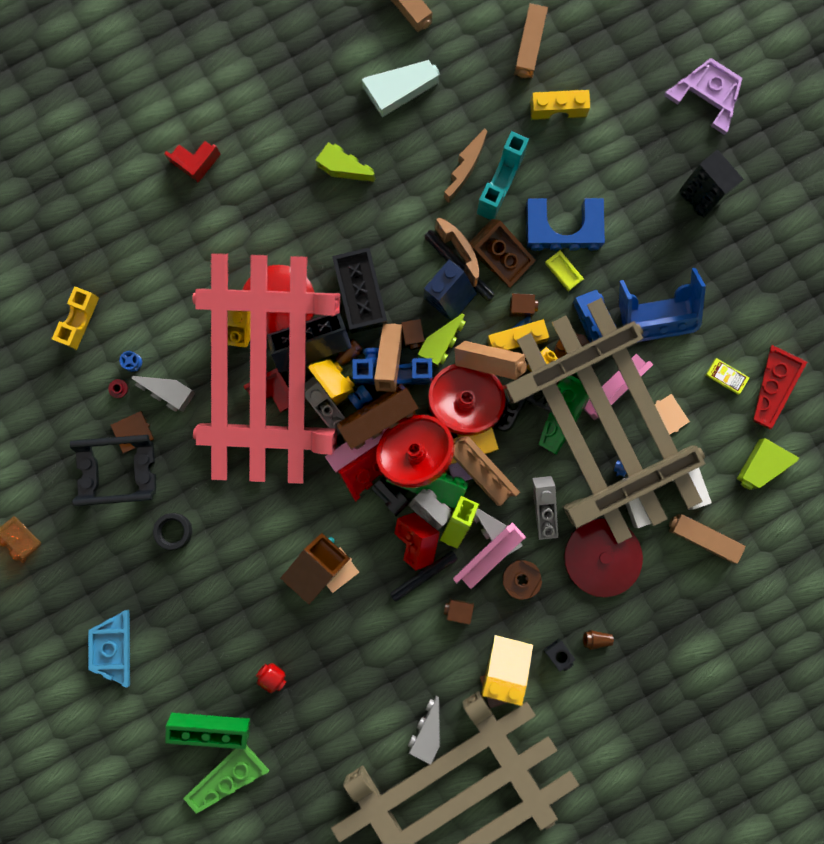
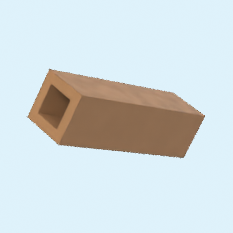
M392 0L417 32L429 27L432 22V11L422 0Z
M535 4L529 5L514 73L521 78L533 77L548 7Z
M383 324L374 378L376 391L396 392L403 343L402 324Z
M464 341L455 347L456 366L514 380L526 371L525 354Z
M677 514L676 517L673 516L669 523V527H671L669 532L730 563L738 564L746 547L683 514Z

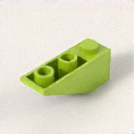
M328 142L315 160L317 167L332 177L375 181V173L370 166L366 164L363 166L355 156L351 154L348 156L337 144L332 145Z
M459 315L428 336L418 353V358H432V365L437 368L440 364L444 365L448 354H446L448 348H453L457 340L454 337L457 331L461 332L466 323L463 320L465 315Z

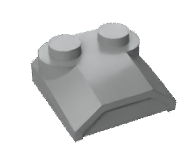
M423 489L408 506L438 531L451 518V510L446 504H441L436 499L437 496L433 491Z

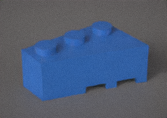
M597 290L578 296L573 301L589 342L602 337L587 307V304L599 298H602L605 304L602 294H599Z

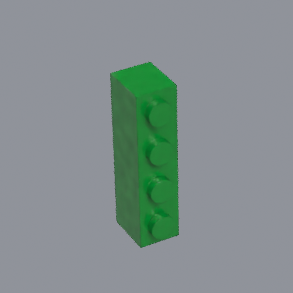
M444 472L438 479L427 485L415 488H401L417 494L423 489H430L436 494V499L440 503L455 508L460 497H464L468 483L461 477H452Z
M171 713L166 724L165 743L246 749L249 739L250 718Z

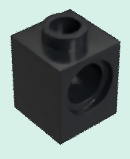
M558 638L544 649L559 671H567L574 665L572 662L576 659L561 639ZM560 651L565 652V659L563 661L556 660V654Z

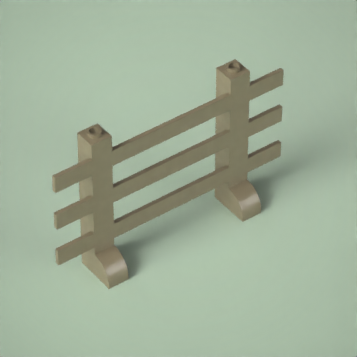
M599 298L587 304V307L602 335L601 338L581 346L565 315L553 321L552 325L567 354L546 364L531 333L517 339L532 372L504 385L503 388L511 403H515L540 390L542 391L593 493L591 496L562 506L570 523L578 528L604 515L619 544L631 538L632 535L618 507L639 498L652 526H655L667 520V517L653 490L674 480L688 509L703 502L688 472L704 465L703 459L705 455L701 448L692 445L679 452L677 451L626 348L643 339L641 326L633 321L617 329L602 298ZM612 355L663 460L645 469H642L591 366ZM574 373H577L628 475L627 478L607 487L556 382Z
M477 691L462 702L470 719L479 729V733L382 795L364 766L362 765L346 776L343 786L349 796L355 802H358L361 808L331 827L340 843L371 823L382 844H414L511 781L522 802L458 843L490 844L530 817H533L540 830L551 828L558 819L550 804L578 787L579 784L571 771L540 790L528 769L558 750L549 736L518 755L507 737V734L536 716L528 702H525L522 706L517 707L497 720L481 693ZM488 746L490 747L501 767L404 830L401 829L390 811L392 808Z

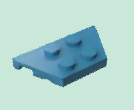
M125 610L88 630V670L101 674L106 679L114 680L122 684L123 687L130 686V610Z

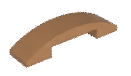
M442 218L436 219L435 230L444 243L452 241L466 263L465 274L473 288L476 287L479 278V267L473 248L456 227Z

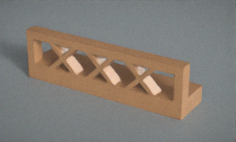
M469 436L458 438L454 443L453 458L497 506H501L509 496H517L520 493Z

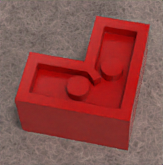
M206 141L203 142L194 155L181 145H178L172 154L168 151L164 153L169 162L198 183L221 155L216 145H210Z
M277 368L266 373V400L272 397L282 413L289 409V386L282 373H279ZM249 382V383H247L246 385H244V388H245L246 391H248V393H249V395H250V382Z
M416 513L397 518L394 534L406 544L403 560L414 570L433 564L440 532Z

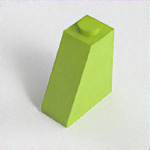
M766 438L759 439L737 480L741 481V485L747 489L761 488L796 463L799 457Z
M461 496L440 541L458 549L471 526L479 504Z

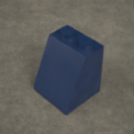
M450 259L424 288V299L450 321L458 317L477 295L465 272Z

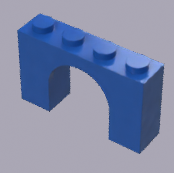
M604 198L584 199L582 203V227L577 233L572 235H561L551 229L547 220V199L527 200L526 248H531L533 251H540L543 248H550L552 251H558L562 248H569L572 251L588 248V250L594 251L602 248L605 243Z
M432 358L412 359V363L399 365L397 385H428L432 383ZM353 359V380L355 385H375L374 378L377 364L373 362V359Z

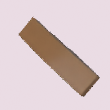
M485 128L459 154L458 162L460 165L451 175L453 183L444 192V198L449 203L461 190L481 155L487 136Z

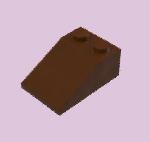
M491 219L469 242L476 257L508 287H511L536 261L508 228L497 219Z

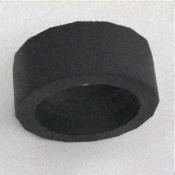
M165 514L154 524V540L163 549H181L191 539L192 525L181 514ZM170 520L180 522L184 528L183 537L176 543H169L162 536V527Z

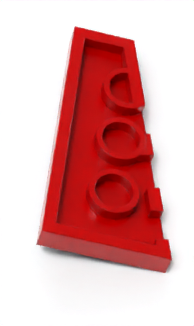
M770 346L753 418L754 422L770 430L773 428L807 361L776 346Z
M378 444L338 470L339 475L355 501L360 498L359 495L365 488L368 490L373 485L371 482L379 474L383 475L376 460Z

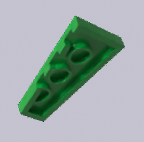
M570 375L559 381L558 388L576 423L588 403L589 397L581 381ZM549 413L539 445L557 455L566 439L554 415Z

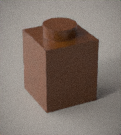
M512 293L510 316L533 317L534 313L538 311V300H535V294Z
M421 320L401 322L406 348L410 347V350L420 349L421 345L424 344Z
M450 599V602L445 604L444 614L447 615V620L470 624L474 604Z

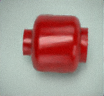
M274 663L264 664L256 675L258 678L257 684L268 693H273L276 690L280 691L286 683L284 680L285 672Z

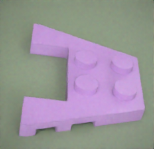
M710 58L685 79L679 81L673 88L667 90L664 96L677 105L688 90L700 96L721 110L711 126L725 135L729 130L742 78Z

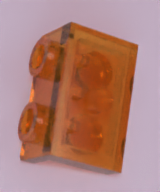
M15 516L0 527V546H6L10 550V556L15 561L20 560L24 563L26 557L41 546V542Z

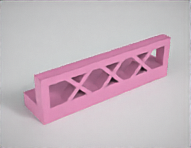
M637 354L632 357L640 376L653 366L650 361L645 363ZM619 370L602 386L611 405L628 390ZM589 399L584 410L595 420L599 417Z
M511 523L464 567L453 580L458 583L462 579L472 589L526 536Z

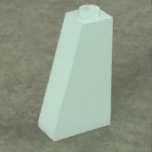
M427 60L365 77L362 79V85L380 115L384 117L438 84L440 74L437 67Z

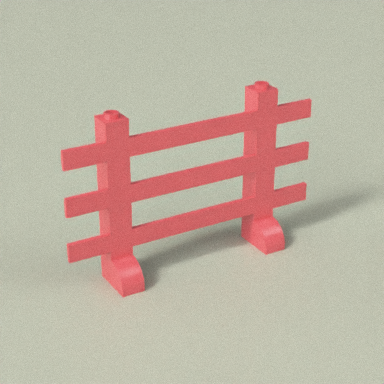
M211 254V289H195V293H193L195 309L211 310V423L198 424L193 430V438L196 439V445L211 446V480H227V446L250 447L249 481L265 482L266 448L288 449V483L303 484L304 450L332 455L337 448V428L304 427L306 313L332 316L339 314L340 293L307 292V257L297 256L290 257V292L267 291V255H251V290H228V254ZM228 310L250 311V425L228 424ZM267 312L290 313L288 426L266 425Z

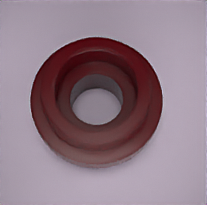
M116 379L109 384L108 390L112 397L122 398L128 392V385L125 381ZM120 385V391L116 392L115 387Z

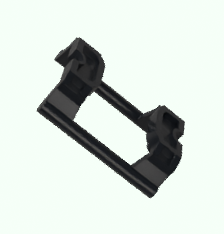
M148 434L70 441V448L76 453L77 469H80L83 473L82 478L77 480L78 496L73 499L74 507L152 500L157 488L156 474L150 471L151 464L155 463L153 442L150 441ZM131 444L136 447L134 472L139 491L133 494L95 497L99 486L98 461L94 457L92 447Z

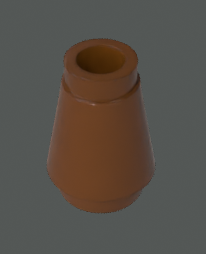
M355 339L350 340L352 348L339 352L335 358L342 366L359 356L363 350L362 346Z
M593 630L583 634V645L585 648H589V650L613 646L614 638L612 634Z

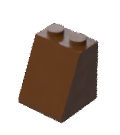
M321 533L300 553L280 579L304 601L310 604L350 558Z

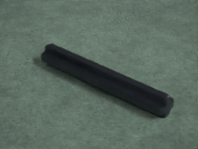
M450 551L392 591L390 596L395 602L400 600L455 562L457 556L453 551Z

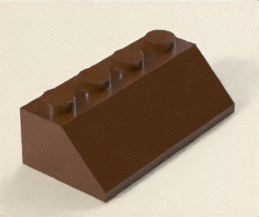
M400 384L396 387V392L388 391L342 419L336 425L350 449H359L366 444V440L379 437L384 429L395 427L399 424V420L404 417L407 419L416 413L415 410L419 408L408 389Z

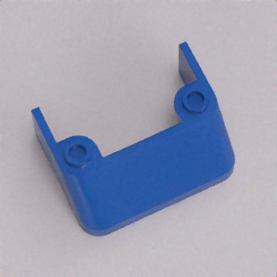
M692 268L690 284L680 286L675 291L674 299L639 304L637 297L629 293L624 280H620L619 307L622 323L625 326L635 321L636 324L641 326L643 339L638 342L689 334L700 329L706 285L697 269Z

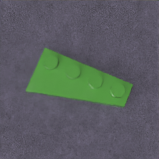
M246 746V749H234L183 799L197 814L223 797L265 775L270 770L248 746Z

